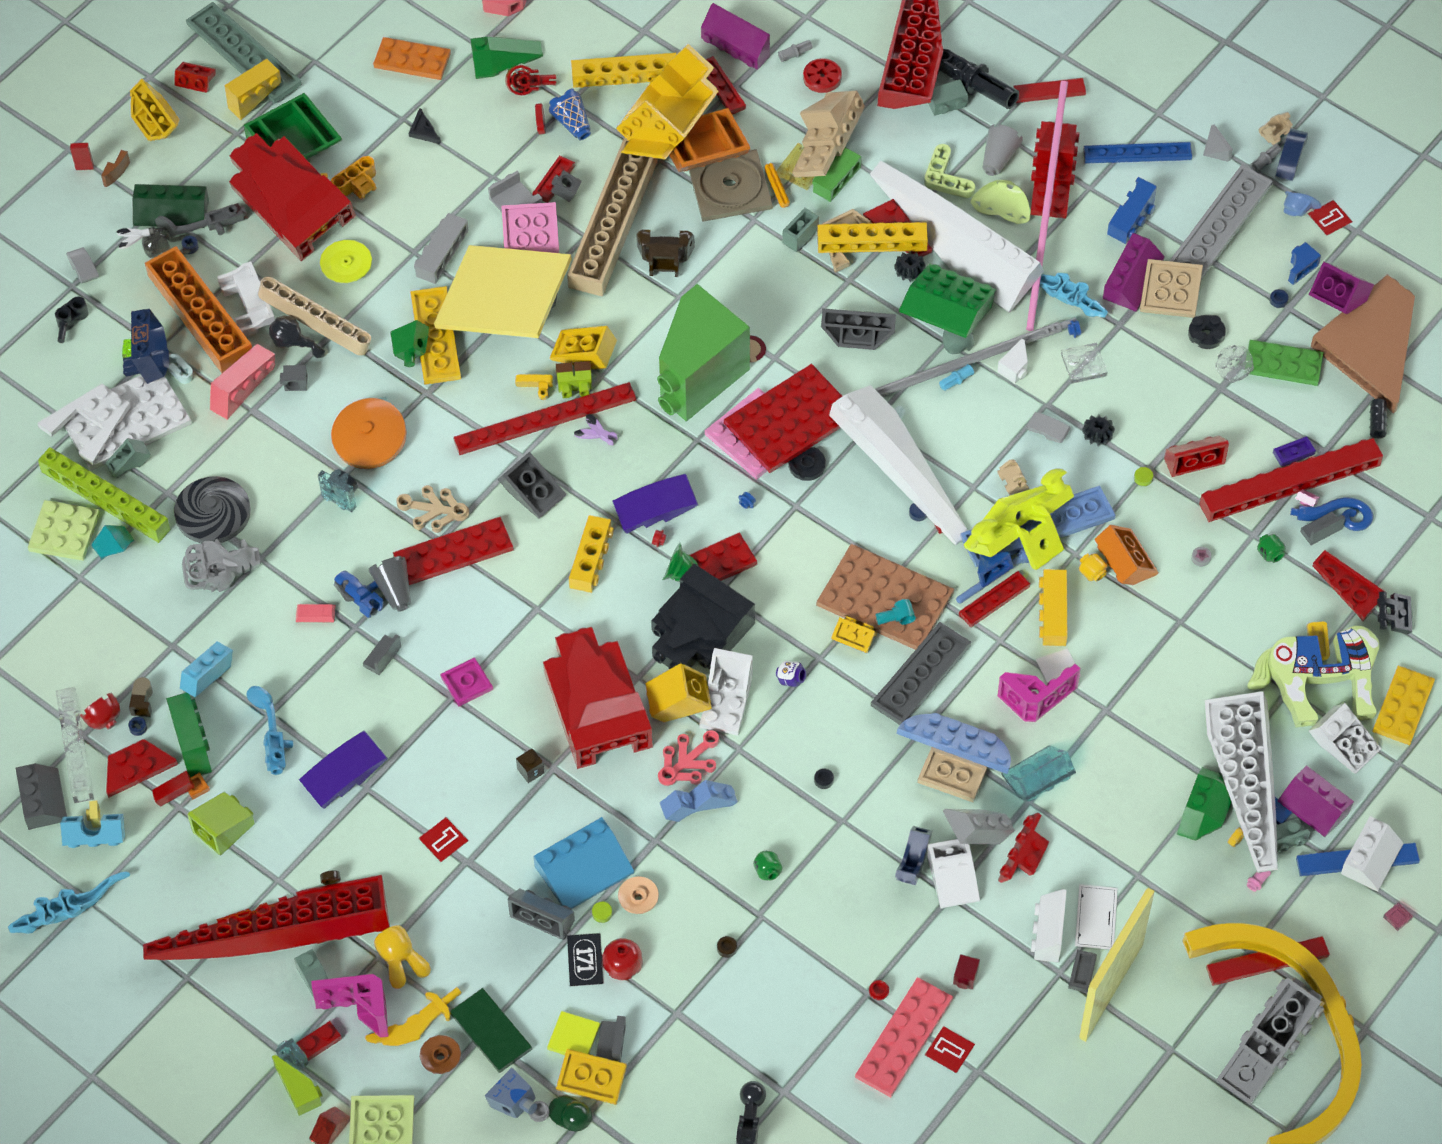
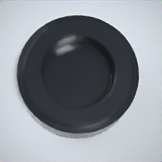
M826 768L817 770L814 775L815 785L820 789L830 788L834 783L832 771Z

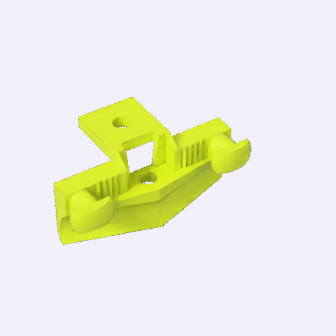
M1057 468L1052 469L1042 477V486L998 499L984 519L972 528L970 537L963 544L964 548L974 553L993 557L1019 537L1032 569L1038 570L1064 550L1050 514L1074 497L1070 485L1064 484L1062 476L1067 471ZM1020 511V517L1017 520L1016 514ZM1029 520L1042 522L1030 532L1020 527ZM1044 539V545L1040 548V541Z

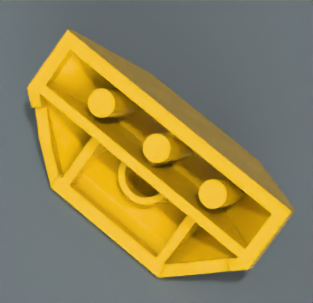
M141 78L130 90L131 118L148 141L166 139L178 126L180 119L165 98Z

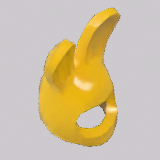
M395 925L389 927L376 936L374 946L379 955L388 963L389 981L393 988L400 989L406 983V976L402 966L403 961H407L415 974L420 978L427 977L430 974L431 968L429 963L414 951L411 940L402 926Z

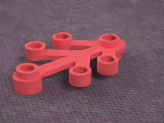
M713 730L705 732L703 742L689 754H687L689 737L686 734H680L677 738L679 745L678 763L672 767V758L675 756V750L672 746L664 747V767L658 773V780L665 786L673 785L676 781H690L694 785L700 784L702 781L700 772H679L684 768L705 769L708 773L714 772L716 770V762L713 759L706 761L695 759L708 748H714L718 745V733ZM681 739L687 740L686 742H680ZM712 764L713 767L709 768L707 765ZM698 776L699 779L694 780L693 777Z

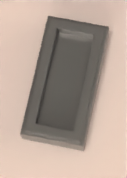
M1077 949L1068 989L1088 993L1097 954Z

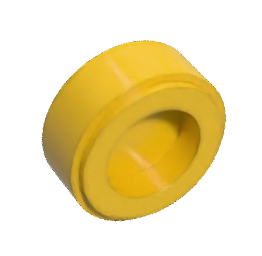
M1237 828L1229 838L1227 843L1232 847H1236L1243 839L1242 828Z

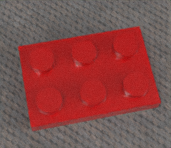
M740 532L690 554L700 568L720 581L757 565L755 556Z

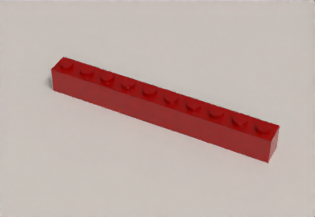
M1374 438L1364 439L1353 445H1345L1335 451H1327L1317 457L1312 456L1307 460L1294 462L1289 466L1279 467L1265 474L1260 473L1250 479H1242L1237 483L1227 484L1213 491L1208 490L1201 494L1199 505L1208 522H1212L1297 494L1302 489L1306 491L1381 466L1383 454Z

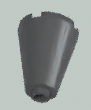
M392 557L383 560L379 567L376 564L371 566L369 573L392 609H397L398 612L408 609V605L411 604L405 557Z

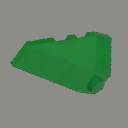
M489 36L470 39L476 79L494 77L503 70L507 69L509 71L513 66L521 63L526 64L543 57L541 41Z

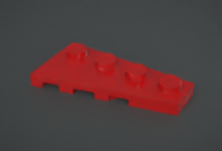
M894 199L863 213V216L873 224L912 223ZM927 243V251L910 252L911 254H915L917 252L918 256L924 257L932 253V248Z
M1326 550L1313 562L1312 566L1364 622L1377 607L1379 592L1384 590Z

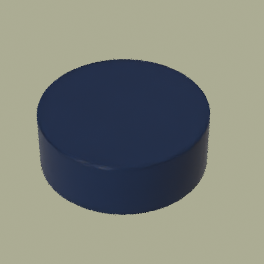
M1277 289L1271 293L1269 301L1272 306L1283 308L1287 305L1289 296L1284 290Z
M915 503L910 506L909 516L911 519L923 521L927 518L926 514Z

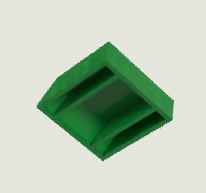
M305 93L244 124L246 139L257 133L271 147L277 139H281L284 136L306 160L342 141L341 136Z
M929 264L910 285L899 308V312L967 338L992 308L997 289L992 288L988 284L976 282L972 278L958 275L954 271L945 270L939 265Z

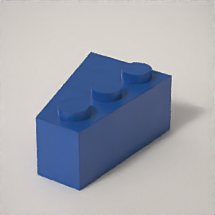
M1137 177L1135 181L1136 187L1133 192L1129 191L1127 193L1128 200L1123 206H1119L1108 224L1107 235L1124 244L1129 241L1132 233H1137L1139 226L1142 227L1144 225L1146 217L1151 215L1156 207L1154 201L1157 186L1140 177Z

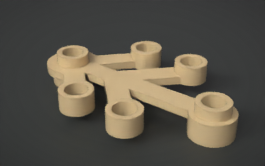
M429 485L422 488V496L428 498L432 504L412 501L408 494H401L396 500L397 507L402 511L409 509L429 511L421 517L413 519V527L417 530L423 529L426 522L440 514L448 515L431 523L432 531L435 533L441 532L446 524L454 520L463 521L469 516V508L463 503H457L451 494V490L448 488L440 491V498L443 501H447L451 507L443 506L434 494L433 488Z

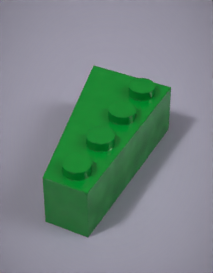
M187 692L166 698L190 778L198 773L201 775L212 773L207 755L210 747L208 740H203L206 734L203 725L199 726L202 723L199 712L195 713V710H198L195 698L191 699L190 694Z

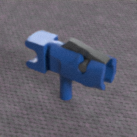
M346 570L336 575L334 586L338 592H340L345 601H353L360 607L359 611L367 618H371L372 608L378 611L382 610L383 599L377 593H371L378 588L375 581L367 586L362 585L357 577Z

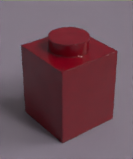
M960 954L953 984L961 989L973 990L980 959Z

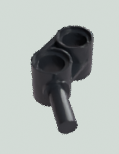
M74 297L55 311V318L59 327L57 340L59 343L65 342L66 330H70L74 326L75 320H83L88 316V308L83 297Z

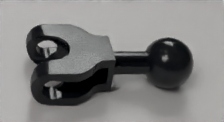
M749 1081L740 1089V1100L745 1105L744 1116L740 1115L736 1144H757L759 1117H756L757 1107L764 1103L766 1090L761 1083Z

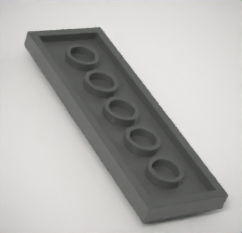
M939 622L871 701V707L900 725L913 715L969 649L971 641Z

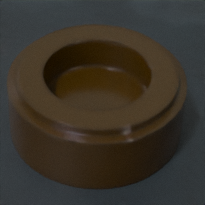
M331 870L321 873V883L323 885H331L340 882V872Z
M729 936L720 938L717 942V952L719 955L725 958L734 956L737 952L736 940Z

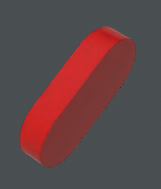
M538 103L535 105L536 125L538 134L542 135L546 134L543 104Z

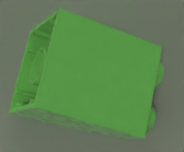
M698 284L681 296L659 356L660 375L657 377L660 385L658 402L661 408L669 415L677 413L686 422L750 370V327Z

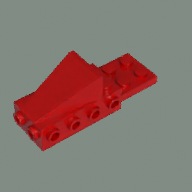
M1041 121V128H1037L1036 139H1039V142H1035L1034 153H1037V156H1034L1032 166L1036 167V170H1032L1031 174L1034 188L1030 215L1042 216L1055 127V122ZM1062 123L1049 217L1065 219L1067 217L1070 185H1074L1075 179L1072 171L1076 170L1077 161L1073 160V157H1077L1078 146H1075V143H1079L1080 132H1076L1077 125Z

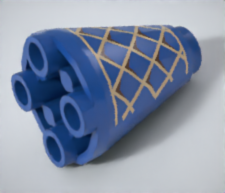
M571 88L561 97H555L550 100V114L575 138L581 141L590 136V125L578 91Z

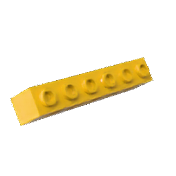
M676 53L571 60L573 88L651 82L661 73Z
M927 222L817 225L818 253L927 251Z

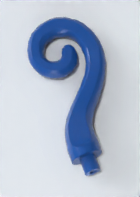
M1350 497L1338 498L1317 507L1299 505L1298 509L1291 508L1290 515L1297 516V520L1309 522L1341 508H1353L1347 509L1342 513L1345 517L1344 526L1352 531L1365 530L1373 521V512L1370 507L1363 501ZM1356 510L1360 511L1363 515L1361 522L1350 520V517L1356 516Z

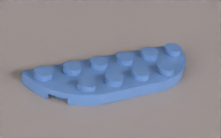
M938 713L920 714L910 717L902 722L897 729L898 735L1006 774L1009 772L1011 763L1009 750L993 733Z

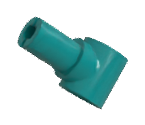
M908 599L897 601L892 610L875 614L878 625L892 621L907 625L916 619L911 602Z

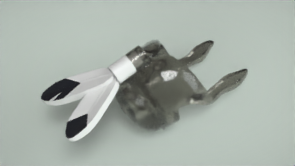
M151 227L144 230L122 228L116 231L119 236L128 237L119 244V249L128 248L142 239L143 250L149 258H155L161 253L170 250L171 247L168 241L178 242L182 241L184 237L189 236L185 234L171 237L165 227ZM181 249L180 252L186 255L191 252V249Z

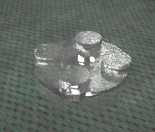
M1229 345L1223 348L1217 356L1218 359L1215 366L1218 373L1223 379L1231 383L1246 378L1254 369L1253 357L1244 346ZM1232 360H1235V361H1238V360H1239L1238 365L1235 366V367H1234V366L1231 367V365H1232V362H1231V361H1232Z

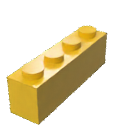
M1043 569V577H1039V588H1042V593H1039V605H1042V610H1039V621H1042V626H1039V638H1043V646H1066L1067 570Z

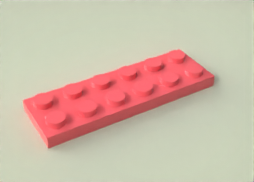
M917 977L856 1072L855 1078L891 1098L949 1007L953 996Z

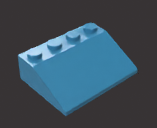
M603 817L533 856L535 868L560 905L568 906L571 909L634 874L630 862Z

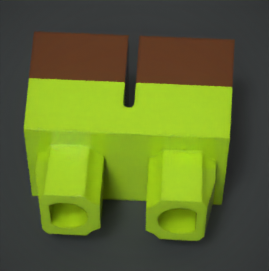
M591 361L574 362L575 376H573L572 362L555 364L558 390L561 392L562 398L572 397V391H579L581 397L590 394V390H592Z

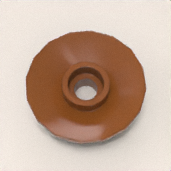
M437 1035L424 1042L420 1049L419 1057L421 1064L427 1071L434 1074H444L450 1072L458 1065L461 1051L454 1039L444 1035ZM442 1055L444 1059L438 1060L437 1057Z

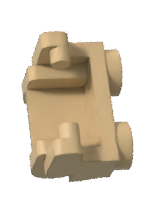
M1285 112L1270 118L1265 125L1259 128L1261 136L1268 143L1271 142L1272 145L1278 143L1281 140L1280 136L1288 134L1290 128H1292L1293 124L1289 120L1290 114Z
M1014 459L1007 461L999 467L1000 469L997 473L1002 481L1006 480L1007 485H1005V488L1009 495L1029 490L1026 484L1027 481Z

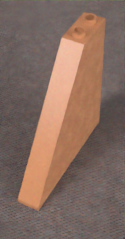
M1387 274L1373 286L1367 302L1348 314L1341 312L1318 331L1312 338L1311 347L1316 351L1323 352L1325 359L1372 397L1384 399L1387 402V409L1394 414L1397 411L1415 296L1410 290L1405 289L1396 279L1391 278Z

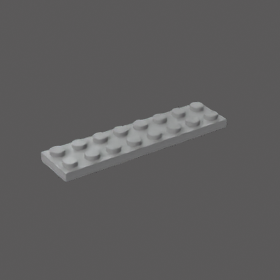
M1241 164L1170 259V262L1203 265L1202 280L1272 186V180Z

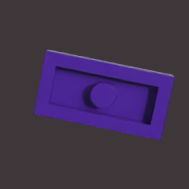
M1307 436L1273 449V454L1281 467L1313 456L1316 452Z

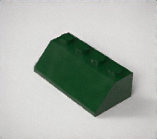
M135 184L132 198L133 226L158 227L155 222L158 216L168 218L175 226L188 225L204 220V214L207 213L209 203L207 187Z

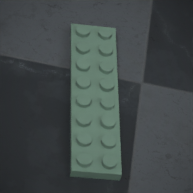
M211 2L186 19V24L241 74L268 59L280 71L281 83L266 96L274 104L302 85L301 80L214 2Z

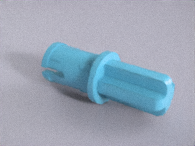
M967 364L960 370L953 371L950 376L939 382L940 388L946 391L956 384L960 385L964 379L974 375L971 365Z

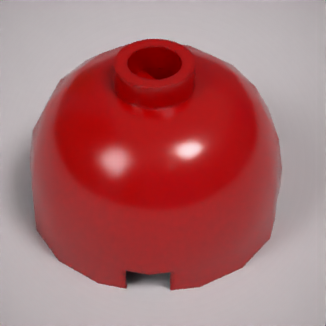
M112 692L106 694L108 698L105 700L102 697L97 699L84 710L86 714L80 715L89 727L96 730L106 727L109 730L117 724L116 719L119 717L121 710Z
M626 938L611 941L605 947L602 955L604 970L609 973L610 977L617 980L631 979L633 975L640 972L643 965L642 952L639 946L634 941Z

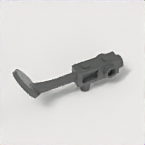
M239 203L205 213L204 220L188 225L175 226L173 222L164 216H158L155 222L163 233L171 237L208 226L210 231L216 229L218 235H223L225 233L223 227L243 221L246 211L243 205L240 206Z

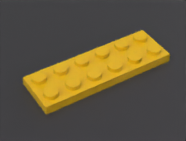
M447 287L410 291L414 320L429 326L426 353L420 356L424 385L461 380L454 331L438 329L434 325L447 296Z

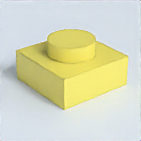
M97 800L89 801V809H86L87 821H91L93 828L101 827L100 807Z

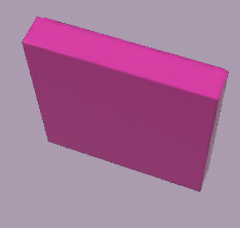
M475 657L440 674L441 679L458 707L493 690L492 684Z

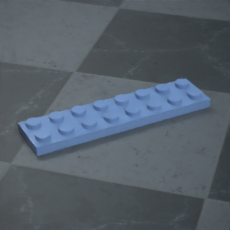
M1100 486L1074 494L1073 498L1050 514L1059 538L1112 521L1116 516ZM1020 513L1016 514V519L1018 520ZM1029 520L1020 527L1030 532L1042 522ZM971 530L961 533L960 536L963 543L970 537ZM1018 537L999 552H1008L1010 555L1019 553L1018 551L1023 548L1020 538ZM1044 539L1040 541V545L1044 544ZM967 550L975 567H978L981 554Z

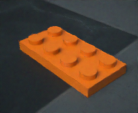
M383 37L373 65L377 69L442 80L451 51L447 48Z

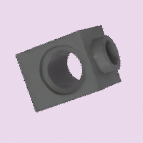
M563 170L559 176L556 174L551 184L554 186L551 192L570 202L582 181Z
M283 365V373H280V384L284 385V390L307 391L308 374L306 365Z

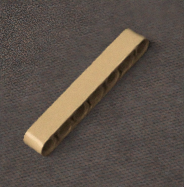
M264 277L261 280L258 296L261 300L285 314L295 317L297 321L357 355H365L368 352L371 341L369 333L274 278Z

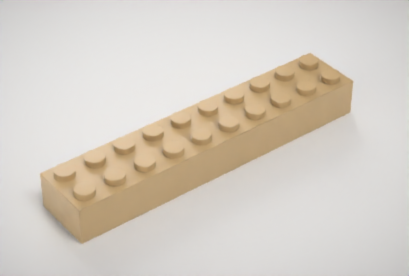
M625 137L567 274L568 288L602 297L659 159L620 153L629 141Z

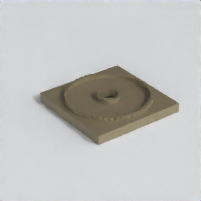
M757 149L749 150L747 154L688 170L702 222L772 209V201ZM734 180L736 183L733 186H726L723 182Z

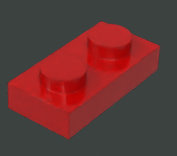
M329 1021L295 1044L308 1062L342 1040V1037L331 1021Z

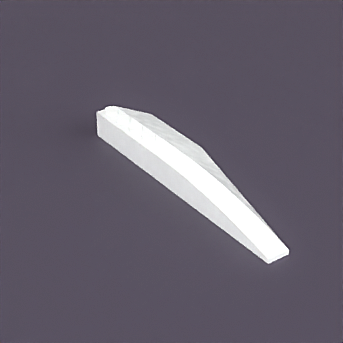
M880 161L870 173L874 181L888 195L890 200L894 199L912 223L927 222L928 244L945 265L958 275L972 278L976 282L988 284L992 288L997 289L993 302L1010 313L1044 272L1038 260L951 202L890 165Z

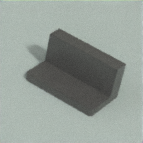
M1332 511L1301 527L1300 532L1309 544L1313 545L1342 530L1345 517L1343 515L1336 517Z
M396 634L391 638L384 635L363 662V667L380 676L401 648L400 636Z
M617 1016L616 1022H601L596 1056L621 1062L626 1029L625 1016Z

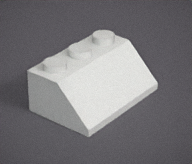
M1370 816L1349 853L1341 874L1378 892L1403 846L1402 840L1388 824Z
M1064 889L1042 895L1040 903L1035 904L1034 915L1038 916V922L1034 921L1033 934H1036V940H1032L1031 952H1035L1034 960L1059 962L1066 901V890Z

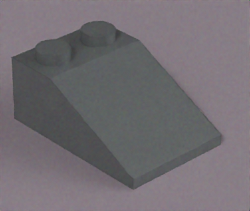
M528 452L497 479L509 494L538 519L567 495L531 452Z

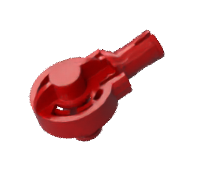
M524 65L512 67L505 77L508 90L515 95L521 96L539 90V87L530 86L556 85V81H549V79H556L555 74L530 75V73H539V70L531 69ZM518 68H521V69H522V70H518V71H516V72H514V73L512 74V72H513L514 70H516V69H518ZM513 88L521 90L522 93L516 92L515 90H513Z

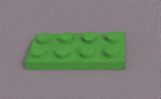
M1250 340L1244 374L1318 386L1323 352Z

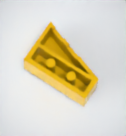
M265 59L224 85L228 109L242 120L281 83L280 71L268 59Z

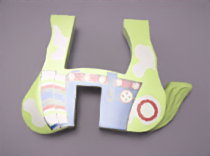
M1352 626L1337 633L1333 639L1337 664L1323 665L1317 636L1284 637L1260 655L1256 661L1254 672L1247 684V688L1251 690L1264 689L1269 685L1272 677L1280 689L1282 700L1291 712L1295 727L1297 728L1314 726L1318 721L1317 713L1307 700L1305 683L1330 684L1351 680L1353 713L1359 721L1371 720L1376 715V708L1371 698V670L1379 650V641L1369 629L1363 626Z

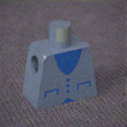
M510 1068L485 1094L491 1108L513 1118H518L524 1111L531 1115L537 1109V1104L533 1102L536 1097L531 1086L513 1068Z

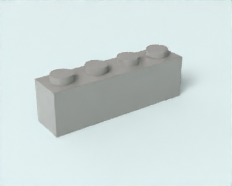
M448 213L440 221L438 230L433 232L431 241L428 245H425L421 257L415 261L416 277L434 284L437 283L469 231L466 219Z

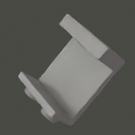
M518 171L508 174L504 179L488 187L489 199L501 213L503 205L543 203L542 197L539 194L533 196L520 182V173Z

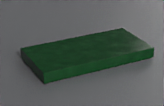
M483 988L450 1011V1015L498 1073L504 1071L532 1050L529 1042Z

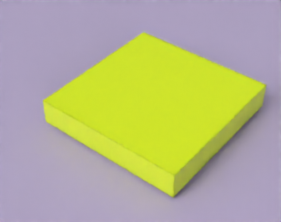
M561 1011L547 1050L565 1055L567 1049L590 1054L600 1028V1023Z

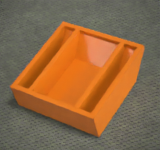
M726 108L701 115L685 139L672 150L669 156L678 172H685L697 167H704L708 164L745 155L749 152L750 145L730 110Z

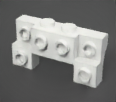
M251 261L242 264L232 272L217 276L224 297L235 293L240 295L247 314L234 319L236 325L246 337L259 333L258 328L270 325L275 320L270 304L261 300L258 296L261 281H259Z

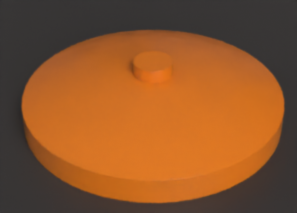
M377 398L361 399L346 406L336 417L331 432L332 443L338 456L350 466L360 469H374L391 462L402 450L407 435L406 424L399 410L391 403Z

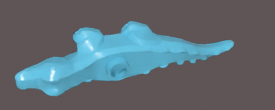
M1057 273L1055 276L1041 275L1040 287L1049 296L1055 297L1068 305L1081 308L1086 316L1104 318L1108 314V311L1098 301L1087 296L1088 284L1084 282H1078L1077 284L1071 282L1067 273Z
M121 872L103 880L93 890L85 893L76 894L72 889H62L56 898L49 900L47 897H38L33 903L36 911L31 914H25L8 926L9 932L30 934L41 925L54 924L69 918H75L87 908L96 904L108 888L117 881L129 877L130 873Z

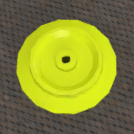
M341 240L332 243L326 247L320 258L322 273L328 279L338 283H350L361 279L370 270L372 264L369 249L364 244L355 240Z

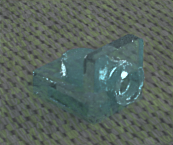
M293 1038L281 1042L275 1050L278 1057L283 1059L289 1056L290 1060L294 1064L298 1063L301 1068L309 1064L307 1056Z

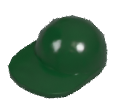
M560 1096L550 1102L549 1116L557 1125L569 1131L577 1132L584 1130L591 1123L592 1112L584 1102L568 1096Z

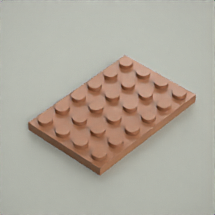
M851 544L818 598L816 606L843 618L846 616L857 620L856 624L863 626V623L874 627L873 631L916 650L935 627L954 594V589ZM899 600H910L916 617L914 622L907 625H902L895 621L881 625L877 624L876 613L892 610L894 604Z

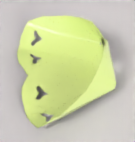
M996 180L990 182L977 191L970 201L972 206L983 214L1000 215L1005 220L1016 224L1027 223L1030 220L1031 211L1026 194L1023 189L1012 181ZM1007 184L1012 185L1013 189H1009Z

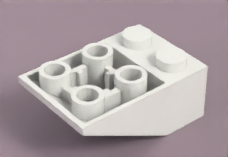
M1346 703L1334 706L1309 730L1310 734L1323 749L1354 774L1381 750V747Z
M958 839L928 844L927 858L940 909L979 902L980 897L969 844H960Z

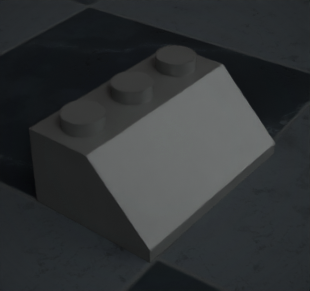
M36 763L15 768L24 819L28 830L61 822L63 817H67L58 768Z
M519 888L507 899L511 918L562 940L566 938L575 921L574 911L565 905H557L549 898H541L531 890L525 891Z

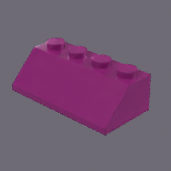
M715 3L711 4L701 26V39L706 43L714 45L719 50L730 54L733 58L739 59L747 66L758 70L770 57V34Z
M1132 233L1104 286V300L1135 312L1138 310L1142 299L1148 259L1163 261L1165 258L1150 239Z

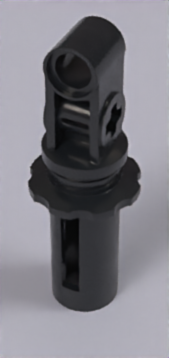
M943 49L939 71L947 74L954 80H961L963 86H966L968 94L973 95L979 92L1006 109H1011L1016 104L1019 98V91L990 75L987 65L981 64L977 66L975 63L967 61L951 50Z

